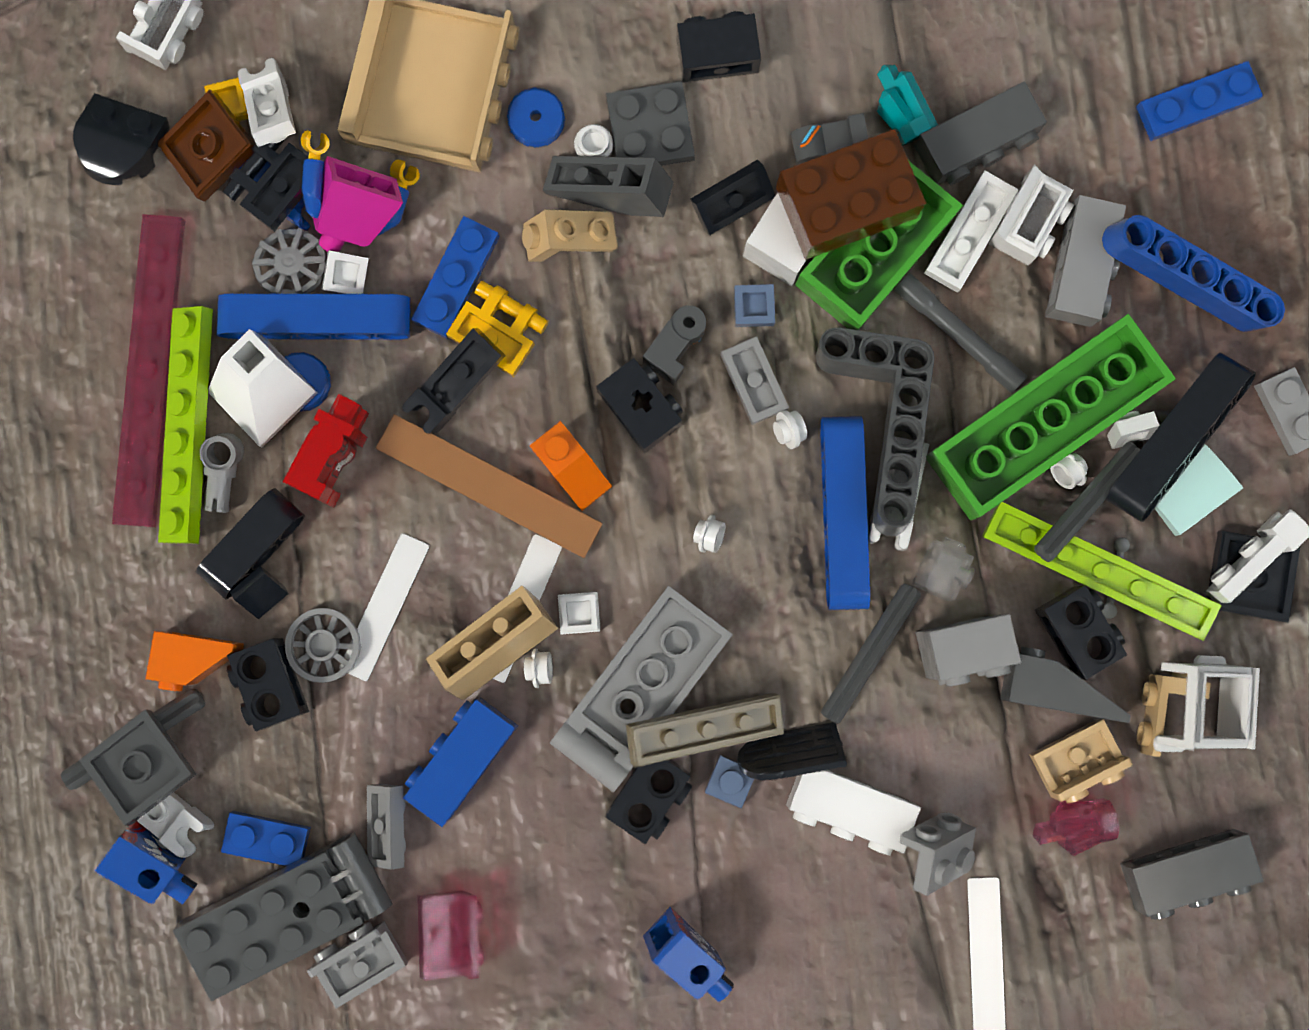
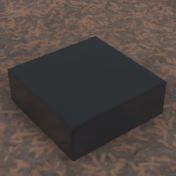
M261 566L230 591L233 599L258 620L289 594L284 585Z

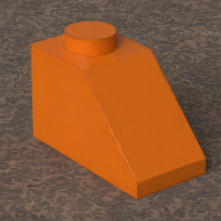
M561 421L530 445L532 451L581 511H584L612 488L606 477Z
M154 631L145 679L159 681V689L183 691V685L198 684L229 661L227 656L243 650L244 643L171 631Z

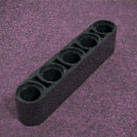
M1218 353L1119 476L1107 495V501L1140 522L1146 520L1247 392L1256 376V372L1225 354Z

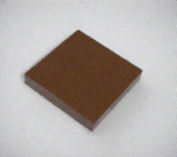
M209 89L160 139L157 145L196 198L206 202L229 179V175L236 167L239 169L253 154L251 148L255 143L220 96Z

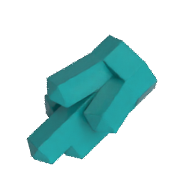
M883 65L877 75L885 90H883L880 96V103L876 111L892 130H896L900 142L904 146L917 140L920 134L938 126V123L912 72H899L896 65Z

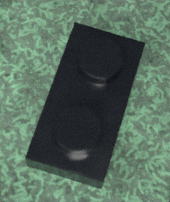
M755 160L692 197L690 200L703 229L710 236L772 200L776 195L764 165L759 160Z

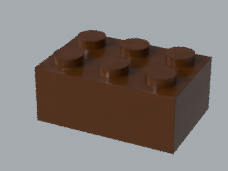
M895 129L782 170L776 184L777 192L805 260L914 220L926 205Z

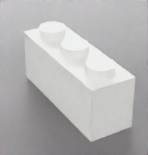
M830 770L798 775L786 803L789 810L794 811L792 818L814 827L817 820L832 826L830 833L849 841H853L855 835L870 840L869 848L891 856L893 850L905 853L907 846L900 843L901 834L914 827L921 807L911 801Z

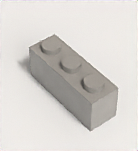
M1079 195L1072 202L1074 206L1066 219L1045 317L1092 327L1102 318H1106L1112 302V295L1107 294L1110 280L1115 279L1120 265V261L1110 256L1104 249L1102 242L1103 233L1111 224L1123 220L1126 205Z

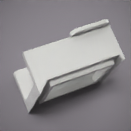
M1198 655L1194 659V663L1161 662V670L1187 673L1184 736H1156L1153 741L1156 751L1182 752L1185 749L1221 748L1255 749L1260 668L1226 665V660L1222 656ZM1207 677H1220L1217 736H1203Z

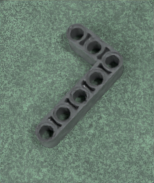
M840 327L831 328L822 334L816 352V362L819 368L830 374L891 383L873 510V524L881 534L897 536L907 528L915 513L934 367V351L928 343L919 339ZM830 345H836L843 349L845 354L835 357L830 355L825 348ZM869 351L878 352L884 361L880 363L871 362L867 359L865 353ZM907 357L917 358L923 367L920 369L911 368L904 359ZM910 394L916 398L918 405L907 406L901 402L899 396ZM897 431L907 432L911 435L913 443L908 445L899 443L894 433ZM900 469L904 471L908 477V482L897 483L893 481L889 475V470ZM895 507L900 510L903 515V521H889L884 515V508Z

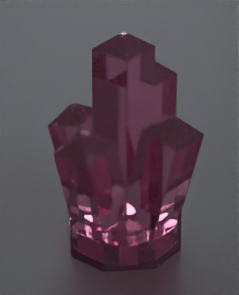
M1100 798L1091 801H1076L1069 804L1064 800L1059 803L1056 812L1051 813L1049 821L1035 825L1033 837L1040 845L1057 841L1060 846L1074 857L1102 842L1117 839L1120 829L1116 811L1110 800Z

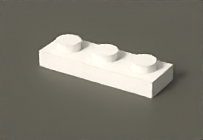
M984 171L924 274L958 293L1016 196L1018 189Z

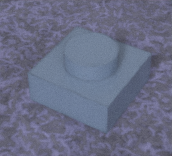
M774 284L734 285L735 327L775 325Z
M719 755L704 792L742 809L754 779L742 773L738 762Z

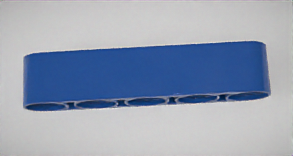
M1143 215L1131 216L1111 224L1103 233V247L1110 256L1240 331L1248 332L1272 327L1280 323L1284 317V302L1277 293ZM1126 232H1128L1131 236V243L1127 238ZM1159 251H1161V253H1162V255H1163V261H1162V259L1160 258V253H1159Z
M398 294L218 295L217 336L227 339H240L251 329L266 339L410 338V297Z
M862 416L821 417L820 441L828 610L869 609L870 573Z

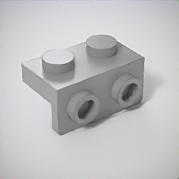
M941 813L902 833L900 843L919 851L913 890L928 896L963 874L968 873L975 860V852L972 848L976 827L962 822V819L957 815Z
M369 921L348 934L351 941L337 948L336 944L332 943L313 956L316 962L307 970L310 978L317 975L336 1009L408 964L406 957L385 921L374 927Z

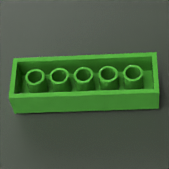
M1127 314L927 454L926 460L971 521L986 514L1176 378L1131 316Z

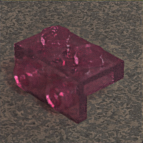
M464 890L417 896L419 977L424 981L456 976H465L468 979L479 978V966L483 964L484 954L482 945L478 941V925L482 923V907L477 897Z

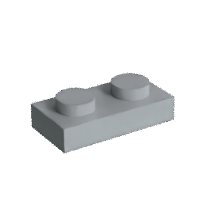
M757 336L721 351V358L752 425L789 409Z
M1296 368L1288 369L1254 385L1288 456L1309 448V394Z
M367 785V856L373 867L390 870L404 868V853L406 849L404 838L405 799H403V786Z

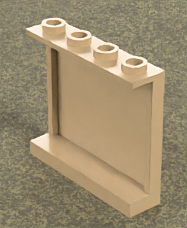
M369 0L338 126V132L345 143L480 172L482 162L489 161L492 152L493 139L489 137L492 123L498 124L501 114L502 102L497 100L500 87H506L509 81L510 64L506 63L509 49H516L519 38V27L514 24L512 11L506 10L504 18L423 0Z

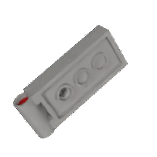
M668 586L549 744L614 793L634 767L630 763L626 724L673 714L733 634ZM622 700H633L636 705L635 710L632 713H624L620 708Z

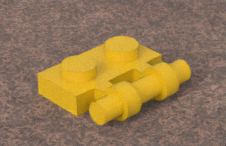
M482 280L478 284L475 294L486 300L483 306L479 309L467 301L446 335L460 343L473 328H479L506 355L496 367L515 377L535 345L533 341L523 336L525 330L530 327L542 334L549 321L538 315V309L527 303L524 306L509 297L508 291L499 285L493 287ZM501 309L515 318L511 327L493 317L497 310Z

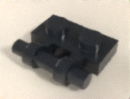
M284 140L278 143H268L260 147L255 143L251 148L253 154L240 169L236 167L229 175L231 181L222 191L234 202L244 190L247 191L248 194L241 201L240 205L274 232L303 197L304 159H308L306 154L290 142L280 154L276 153V150ZM266 163L271 165L258 182L253 180Z

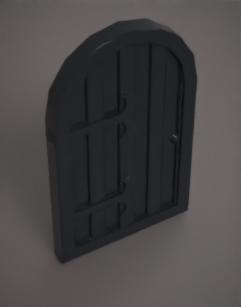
M834 722L784 731V734L747 742L739 750L737 759L743 774L761 781L777 780L847 767L843 743L840 740L838 729Z

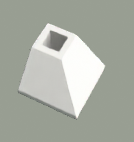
M251 329L220 358L208 388V393L261 448L318 393L265 337Z

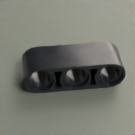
M276 488L271 489L254 504L202 560L196 569V573L225 600L232 597L230 591L258 567H262L298 528L305 515Z

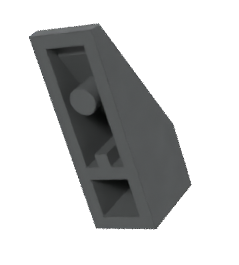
M553 156L543 191L547 195L630 216L664 217L674 182L655 158Z
M1021 647L1019 654L1021 663L1010 665L1011 673L1004 675L1000 700L1130 723V714L1058 661L1045 659L1046 651Z

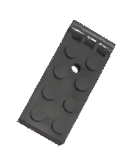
M353 832L182 919L172 931L212 1002L364 924L365 920H369L387 910L392 905V901L358 837ZM298 903H306L310 910H302Z

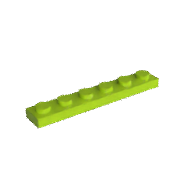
M204 306L172 309L158 543L199 544L204 469L199 451L206 436L213 309Z
M1004 502L996 506L982 537L1201 641L1205 640L1222 605L1076 536H1073L1052 561L1046 562L1035 553L1034 548L1053 525Z

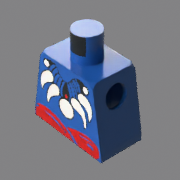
M138 821L128 826L95 869V872L150 904H154L163 891L183 905L197 886L196 882L178 871L186 858L173 854L159 842L158 837Z
M671 907L643 935L652 962L695 999L702 998L708 992L717 1002H720L733 989L734 983L724 974L726 968L717 951Z

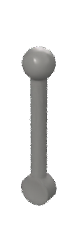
M1120 537L1115 541L1116 556L1124 558V553L1129 550L1130 543L1126 538ZM1108 596L1104 609L1101 612L1105 618L1111 619L1116 616L1117 608L1114 605L1115 599Z

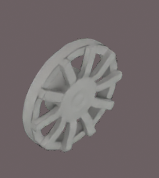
M301 228L279 229L265 240H261L252 260L253 271L261 287L270 294H308L316 289L324 278L327 260L326 252L319 245V240ZM286 238H294L291 247H287ZM301 239L309 241L300 250L298 249ZM278 241L282 248L279 251L272 247ZM316 247L318 249L319 256L304 257L313 248ZM266 251L275 256L274 259L262 258ZM319 263V269L316 274L307 269L308 264ZM270 265L275 267L265 274H261V266ZM278 274L279 279L276 287L267 283V280ZM304 275L312 279L301 287L299 279ZM285 281H293L295 289H283Z
M328 608L313 609L300 615L290 626L285 640L286 657L292 669L302 678L317 683L332 682L345 676L356 664L361 650L359 632L352 620L345 614ZM327 614L332 616L327 630L323 629L320 615ZM314 617L317 629L313 632L303 624V622ZM338 619H340L347 627L335 634L333 630ZM298 629L308 636L306 642L294 641ZM351 633L353 644L340 643V638ZM293 647H305L307 653L296 659ZM339 649L352 650L349 661L338 653ZM312 658L315 661L309 673L300 665ZM333 658L344 665L337 673L334 672L331 661ZM321 661H324L326 664L328 676L321 677L316 675Z

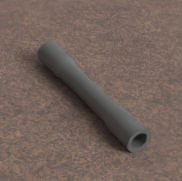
M911 273L895 288L894 291L919 313L924 314L976 359L985 368L986 372L1011 394L1028 377L1006 356L994 350L936 298L935 294Z

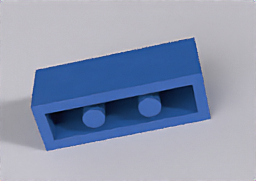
M481 697L476 699L473 704L468 700L465 701L453 717V720L458 723L449 736L445 733L439 736L429 750V753L434 756L425 769L419 765L404 784L409 788V791L403 799L441 827L450 820L518 727L516 723Z

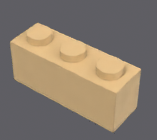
M522 585L426 658V661L444 689L461 700H465L556 631L558 627L538 598Z

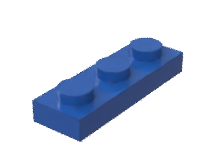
M1249 61L1143 100L1136 108L1151 142L1257 102L1263 97V94Z
M463 216L411 318L413 323L446 339L449 338L446 333L468 301L500 237L498 232Z

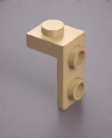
M544 210L523 223L522 242L527 249L528 262H542L559 251L612 252L618 247L614 217L611 212Z
M1172 672V677L1150 674L1149 682L1144 684L1142 703L1146 706L1144 722L1141 721L1137 729V743L1141 746L1140 753L1160 757L1161 752L1154 749L1153 741L1156 736L1164 734L1168 694L1186 696L1187 673ZM1206 682L1205 699H1209L1211 683Z

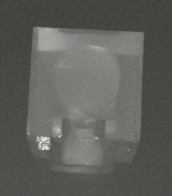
M944 537L942 542L939 540L930 542L912 586L945 601H955L960 588L966 590L973 578L975 568L971 567L974 556L965 553L966 546L947 537Z

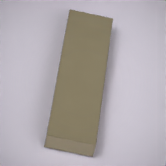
M770 693L626 724L630 763L634 767L784 734L780 695Z

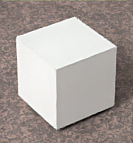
M777 193L748 238L743 257L788 285L793 286L809 259L805 260L782 201Z

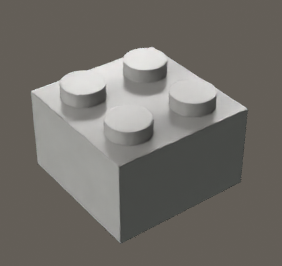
M1010 614L989 615L915 632L925 676L928 679L938 680L939 685L946 684L948 687L971 682L970 674L977 673L978 676L986 675V678L1011 673L1010 665L1021 663Z

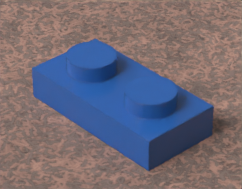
M232 811L229 813L221 853L288 866L304 858L311 827Z

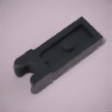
M473 328L426 380L422 387L417 388L402 406L403 411L406 413L412 410L418 411L425 406L429 411V419L423 426L424 432L427 434L439 432L456 414L457 409L506 355L479 328Z

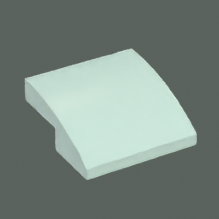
M1205 444L1156 506L1155 510L1172 533L1178 536L1242 490L1243 487L1224 463Z

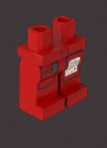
M340 394L336 397L329 413L318 409L314 417L318 424L314 425L309 431L282 482L334 508L341 494L332 488L342 468L351 463L355 458L356 445L363 448L368 438L360 430L369 413L362 409L360 404Z

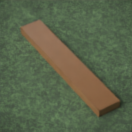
M395 414L375 448L584 559L603 526V523L433 434L425 433L422 428Z

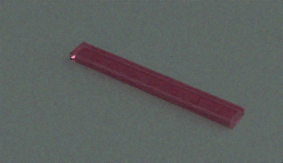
M142 214L112 524L156 528L165 436L172 309L177 308L185 230V220L182 217Z

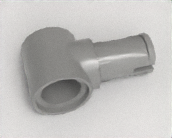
M220 433L206 439L199 451L200 459L204 465V475L208 476L203 510L212 512L213 509H216V512L227 513L230 511L231 480L236 477L237 464L244 455V445L236 435ZM217 442L225 443L229 447L231 456L228 462H223L216 458L214 447Z

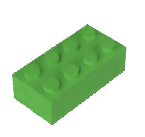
M910 161V166L926 202L918 217L815 256L801 272L795 284L796 287L847 329H861L963 206Z

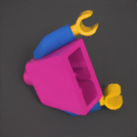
M306 130L302 134L301 145L309 152L308 159H304L302 194L306 212L313 217L315 230L322 234L318 243L325 251L340 252L345 241L362 247L368 246L376 236H380L401 222L410 193L407 190V186L415 184L420 177L419 170L416 167L410 165L407 174L403 177L406 163L403 160L397 159L391 164V177L329 156L323 162L320 160L321 154L325 153L330 146L327 135L321 133L320 145L313 149L310 145L311 131Z

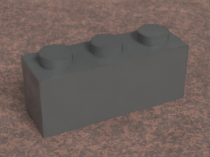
M1024 81L920 134L914 147L934 182L940 185L948 181L949 185H953L971 174L969 169L981 163L984 168L997 163L1005 157L1003 152L1016 146L1018 150H1022L1035 143L1039 139L1038 133L1047 121Z
M1236 829L1227 830L1120 863L1134 909L1154 920L1170 917L1175 914L1174 909L1189 905L1191 908L1209 905L1213 902L1212 897L1225 893L1228 896L1246 894L1252 890L1251 885L1264 882L1249 834Z

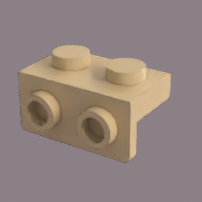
M1100 718L1029 754L1051 798L1060 802L1066 800L1068 804L1086 797L1089 794L1087 789L1100 782L1102 785H1108L1120 780L1125 776L1123 770L1133 765L1129 757L1122 755L1105 720Z

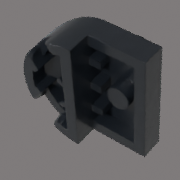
M94 93L74 126L73 142L79 161L91 178L108 185H122L123 179L136 175L144 178L154 169L153 155L158 148L157 144L170 127L167 117Z

